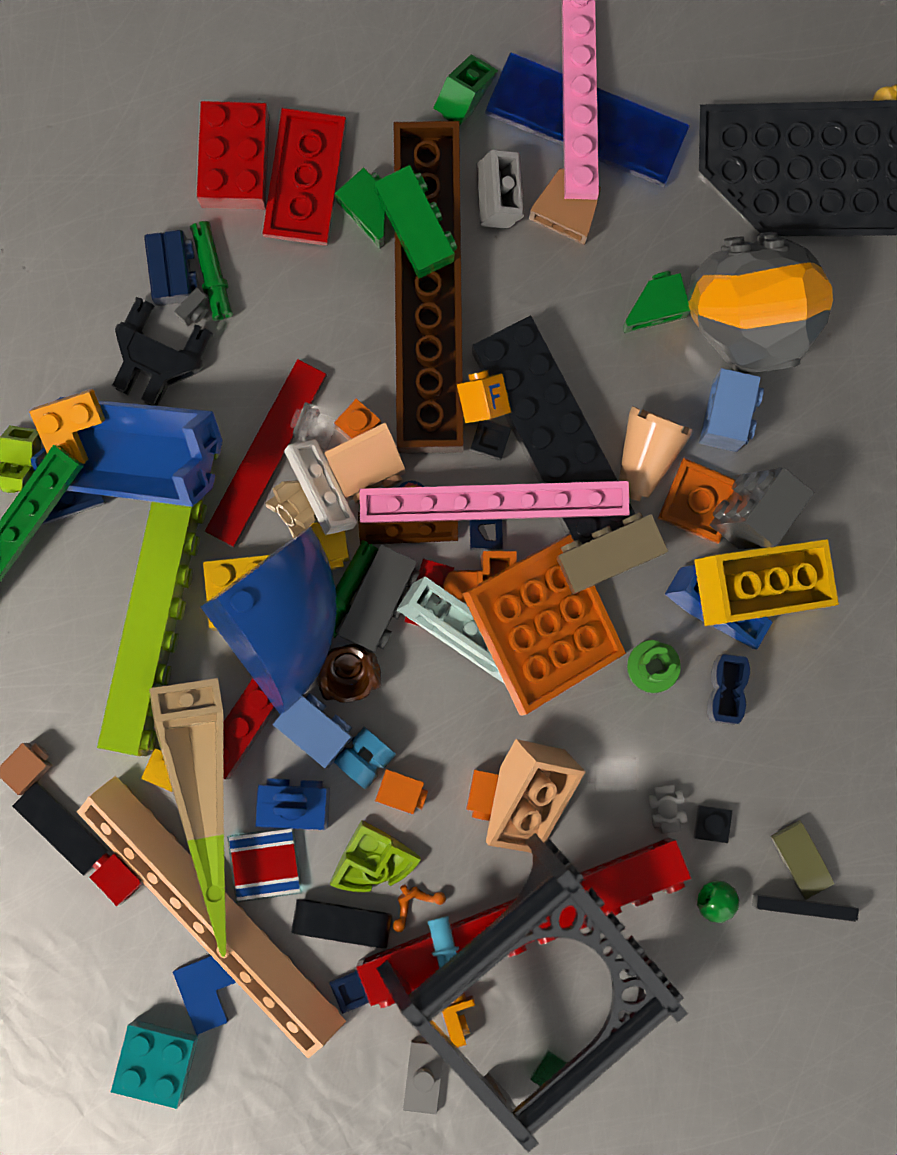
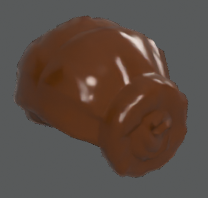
M354 644L331 649L316 679L323 699L326 701L335 700L340 703L362 700L372 690L382 686L381 670L376 655L372 652L367 653L363 647Z

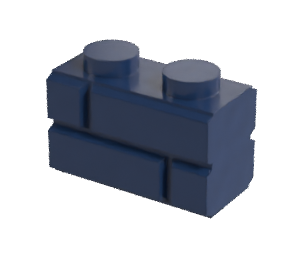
M182 230L146 234L144 240L151 296L154 304L162 306L182 303L196 288L199 289L197 272L190 270L189 259H195L192 239L187 240Z

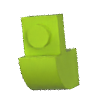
M9 425L0 436L1 491L6 493L21 491L34 473L31 458L41 450V438L37 429Z

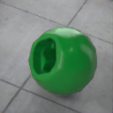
M714 880L705 884L698 895L697 907L701 915L710 922L723 923L732 919L737 913L739 896L735 888L729 883Z

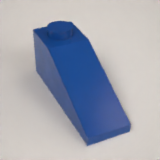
M695 565L680 567L665 595L687 613L704 622ZM767 617L711 626L752 649H758L772 621Z

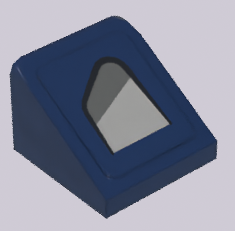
M502 519L469 520L470 551L503 549Z

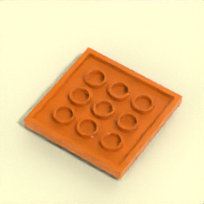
M571 534L561 537L462 593L519 715H527L626 654L595 585L572 595L556 559L558 555L563 554L561 547L574 542Z

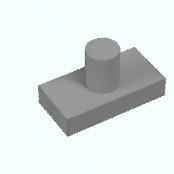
M411 1040L403 1111L437 1115L443 1058L428 1042Z

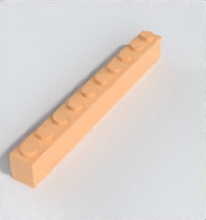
M116 776L87 798L77 813L307 1058H310L322 1048L343 1026L346 1020L339 1014L338 1009L323 997L315 985L293 965L291 959L275 946L269 939V936L259 929L247 916L245 910L238 906L226 892L225 957L220 955L192 856L179 844L176 837L163 827L152 811L146 808L132 794L130 788L123 784Z

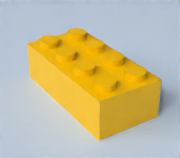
M828 539L719 554L694 560L705 626L839 605Z

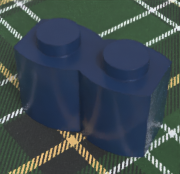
M722 654L714 661L711 671V681L714 690L711 692L707 704V714L710 722L736 725L742 721L746 710V698L743 690L750 676V665L747 657Z

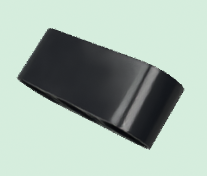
M296 899L291 933L368 947L387 948L392 914L315 900Z

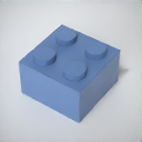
M723 368L720 369L712 381L699 444L738 452L744 444H748L749 439H753L757 420L752 419V415L756 407H760L764 388L759 387L761 377Z
M309 693L306 697L304 695L301 696L285 713L282 712L272 725L321 766L329 768L354 738L349 733L352 727L336 714L331 719L323 712L327 706L313 694Z

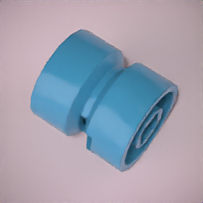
M363 727L352 739L353 747L345 748L334 760V763L356 783L367 790L378 777L377 769L385 768L396 756V753L366 727ZM365 749L374 755L369 763L360 756Z

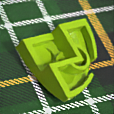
M361 820L335 869L330 885L352 892H370L372 885L388 881V885L391 886L410 874L421 861V857L394 837Z

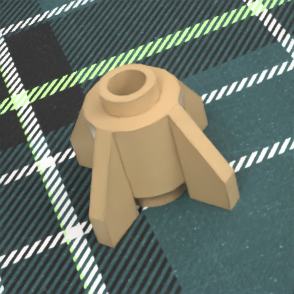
M298 480L282 481L272 489L275 496L265 504L268 509L275 513L278 512L281 519L289 525L288 528L293 538L316 521L317 517Z

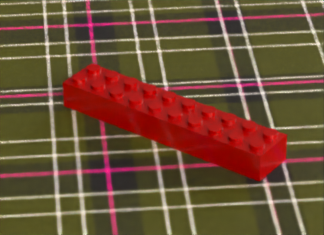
M669 837L580 872L585 879L580 885L585 891L592 887L605 902V905L600 909L606 916L611 911L615 916L622 913L621 907L629 903L634 904L635 907L654 900L652 894L659 891L666 892V894L679 891L686 887L684 881L691 879L677 841ZM516 898L450 924L455 947L459 946V950L456 952L458 953L499 918ZM573 906L565 907L560 913V927L567 928L573 923L576 915ZM549 916L546 917L548 922L540 924L539 927L547 928L551 925ZM585 920L580 930L587 927ZM431 932L358 961L356 969L370 1006L379 1003L380 1008H385L395 1004L392 995L377 970L386 960L402 975L413 991L439 969L437 957L432 955L435 949ZM559 937L538 939V942L542 945ZM522 945L507 956L508 958L525 952L527 948L525 945Z

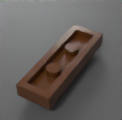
M358 512L360 542L364 540L368 544L458 541V521L361 523L360 512Z

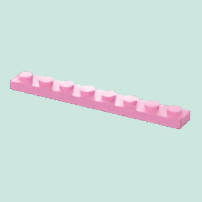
M561 0L564 199L597 200L599 195L595 0Z
M629 481L359 489L361 523L629 516Z

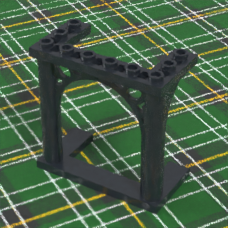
M536 833L525 841L531 849L533 863L528 880L514 902L499 918L413 991L408 982L388 960L377 968L404 1017L528 1153L539 1144L534 1133L670 1015L678 1023L688 1014L680 1004L684 997L665 977L660 968L646 954L642 958L640 957L645 952L632 935L625 939L620 933L625 929L620 920L612 911L606 916L600 909L605 905L600 896L592 887L585 891L580 885L585 880L580 872L549 838L543 842ZM573 906L576 912L573 923L567 928L560 927V913L565 907ZM549 916L551 925L547 928L539 927L540 924L548 922L546 917ZM584 920L586 926L589 929H591L588 933H582L580 931V928L583 925ZM550 937L569 938L582 942L601 956L611 977L612 1002L607 1019L592 1042L516 1107L509 1094L492 1075L488 1073L483 1077L436 1025L433 1019L502 959L522 945ZM606 947H611L610 952L606 954L603 953V950ZM624 970L629 976L632 977L622 980L620 978V972ZM630 987H639L636 1001L629 1002L623 1000L622 993ZM622 1009L631 1012L629 1015L625 1012L624 1016L619 1020L618 1014Z

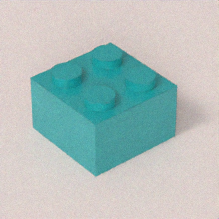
M133 1020L127 1026L111 1093L177 1109L183 1101L199 1036Z

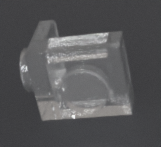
M305 402L302 410H296L291 427L294 428L293 434L297 440L304 442L316 439L320 449L327 450L336 429L334 422L337 419L320 413L317 406Z

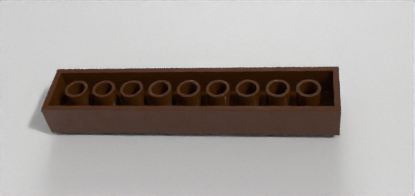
M459 121L393 122L394 172L408 165L411 166L414 174L420 172L428 188V191L424 192L429 204L435 202L442 215L443 220L439 221L443 232L450 231L457 245V249L454 250V262L418 279L395 233L398 453H463V410L457 384L463 382Z

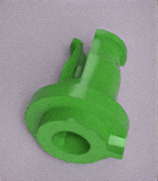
M647 640L637 645L630 653L627 661V672L630 680L637 688L648 693H659L669 689L677 681L681 670L680 659L675 649L671 645L655 640ZM657 658L662 664V670L651 675L646 670V664Z

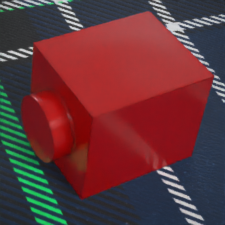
M105 853L92 866L96 871L89 877L116 906L123 904L144 884L116 853L112 856Z

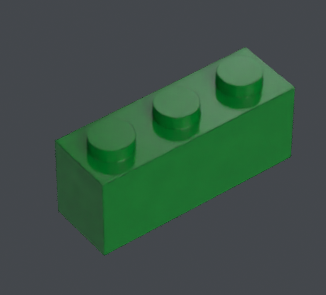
M408 165L375 181V193L418 279L454 262V250L457 249V245L450 231L443 232L439 221L443 220L442 215L435 202L429 204L424 192L428 191V188L420 172L414 174L411 166Z

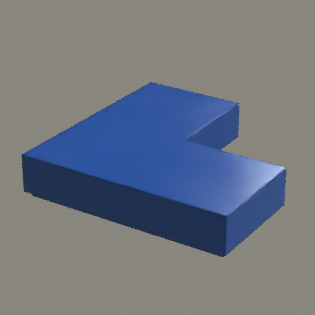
M212 956L173 971L196 1035L229 1022L217 990L237 982Z

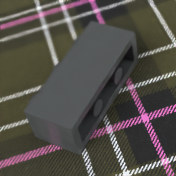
M381 544L338 635L373 653H376L378 647L384 649L392 631L387 629L392 617L396 619L400 617L401 613L397 611V608L402 602L401 598L406 588H410L417 581L420 571L416 570L417 561Z

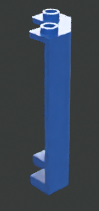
M98 400L106 420L101 424L77 431L88 460L83 464V468L70 484L67 491L193 507L213 488L215 475L211 474L214 454H220L223 442L213 411ZM42 448L31 458L34 471L47 455L45 448Z

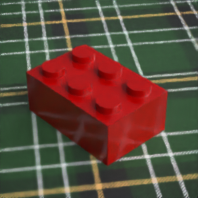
M201 101L197 199L201 208L266 210L270 119L266 103Z

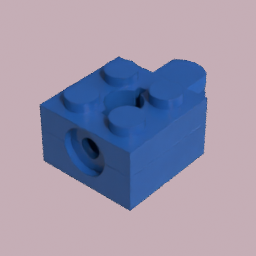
M270 778L267 779L266 785H258L256 827L325 830L328 828L330 788H324L323 781L301 780L300 786H289L290 779Z

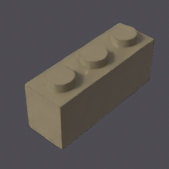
M641 512L622 520L624 527L612 531L611 527L608 526L592 534L594 540L581 545L580 540H576L561 547L563 554L558 555L556 559L572 595L668 552L652 514L643 518Z

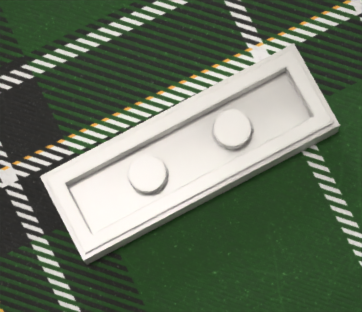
M316 439L288 445L284 452L325 535L353 529L357 521Z

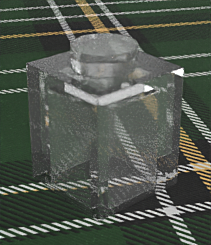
M595 757L594 763H589L588 783H594V790L637 791V757Z

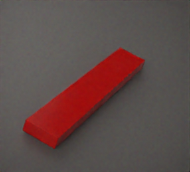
M297 359L205 529L207 534L235 548L283 459L285 448L291 444L325 381L326 373Z

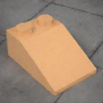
M386 422L324 452L330 469L347 502L354 500L355 503L360 502L359 489L377 488L382 485L384 488H390L402 481L401 476L406 474L405 467Z
M515 739L500 766L486 843L489 846L532 853L525 841L534 833L543 842L548 839L586 771L565 749Z

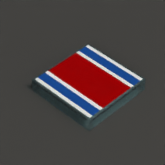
M278 828L227 836L236 903L303 893L295 829Z

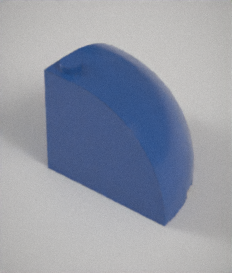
M311 526L200 606L280 715L282 712L285 713L307 692L318 676L327 658L335 629L337 605L333 573L327 555Z

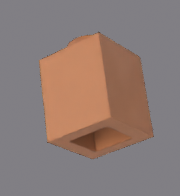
M36 742L33 745L21 743L0 765V778L17 795H23L53 766L47 760L50 755Z

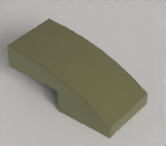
M800 820L771 836L783 863L788 867L800 894L805 900L835 884L815 844Z

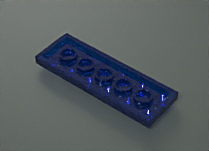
M510 52L486 107L485 115L564 146L563 73ZM597 88L598 161L664 187L690 125Z

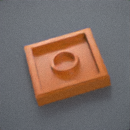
M683 458L657 519L719 544L722 535L709 525L715 518L713 516L715 508L723 500L727 501L734 490L731 488L736 480Z

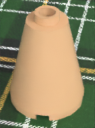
M632 406L628 417L619 481H629V498L640 501L642 496L650 497L690 439L693 429L686 426L683 429V426L676 424L677 422L643 409L641 414L638 415L640 409Z

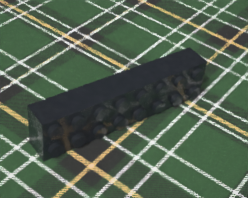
M531 315L472 345V354L481 371L488 370L489 376L503 374L511 413L504 416L540 484L618 481ZM629 502V516L569 517L558 519L567 535L571 534L574 541L580 540L581 545L594 540L592 534L605 527L610 526L612 531L624 527L622 520L635 515V512Z

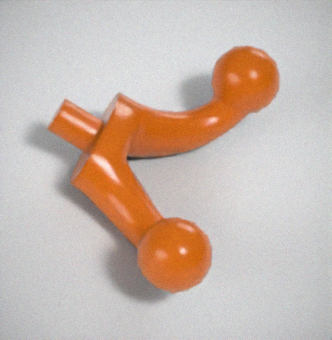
M405 884L402 885L400 889L403 894L398 897L400 918L393 922V929L396 932H402L405 929L410 899L416 898L442 905L446 901L445 894L437 892L433 896L421 891L417 886L408 889Z

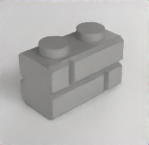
M491 150L485 155V158L476 163L480 225L510 228L516 221L524 217L521 157L517 152Z

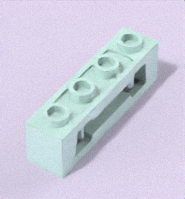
M427 577L414 582L397 608V611L504 683L469 607Z

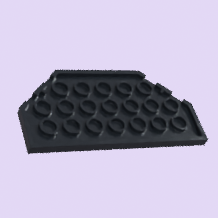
M897 100L700 105L699 172L712 183L759 233L777 232L778 236H896Z

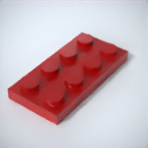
M287 108L281 109L262 233L263 237L328 246L346 127L345 116Z

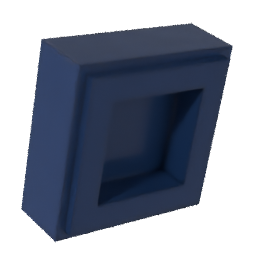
M357 970L329 982L342 1014L369 1003Z

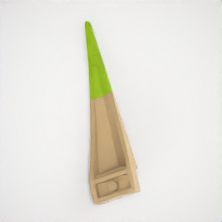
M218 678L150 688L149 693L155 731L219 953L222 957H225L223 706Z

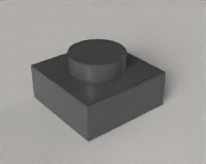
M196 288L174 312L188 327L192 322L198 323L205 317L210 303L207 296Z

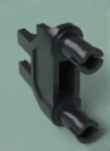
M136 297L125 322H120L115 327L123 363L112 386L117 391L129 395L139 373L149 376L151 379L141 400L147 405L158 406L168 386L185 380L201 371L203 367L201 357L213 333L206 328L203 330L201 329L202 326L195 324L183 350L177 351L145 336L142 332L155 306L146 300L143 302L142 298Z

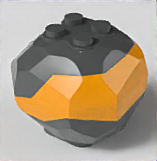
M777 232L760 233L757 235L758 240L754 241L755 243L745 242L744 237L724 239L725 245L721 246V251L711 254L695 270L690 278L687 298L691 316L698 330L724 361L736 372L748 374L799 366L800 360L805 356L828 323L833 302L830 281L816 257L807 248L791 240L778 237Z

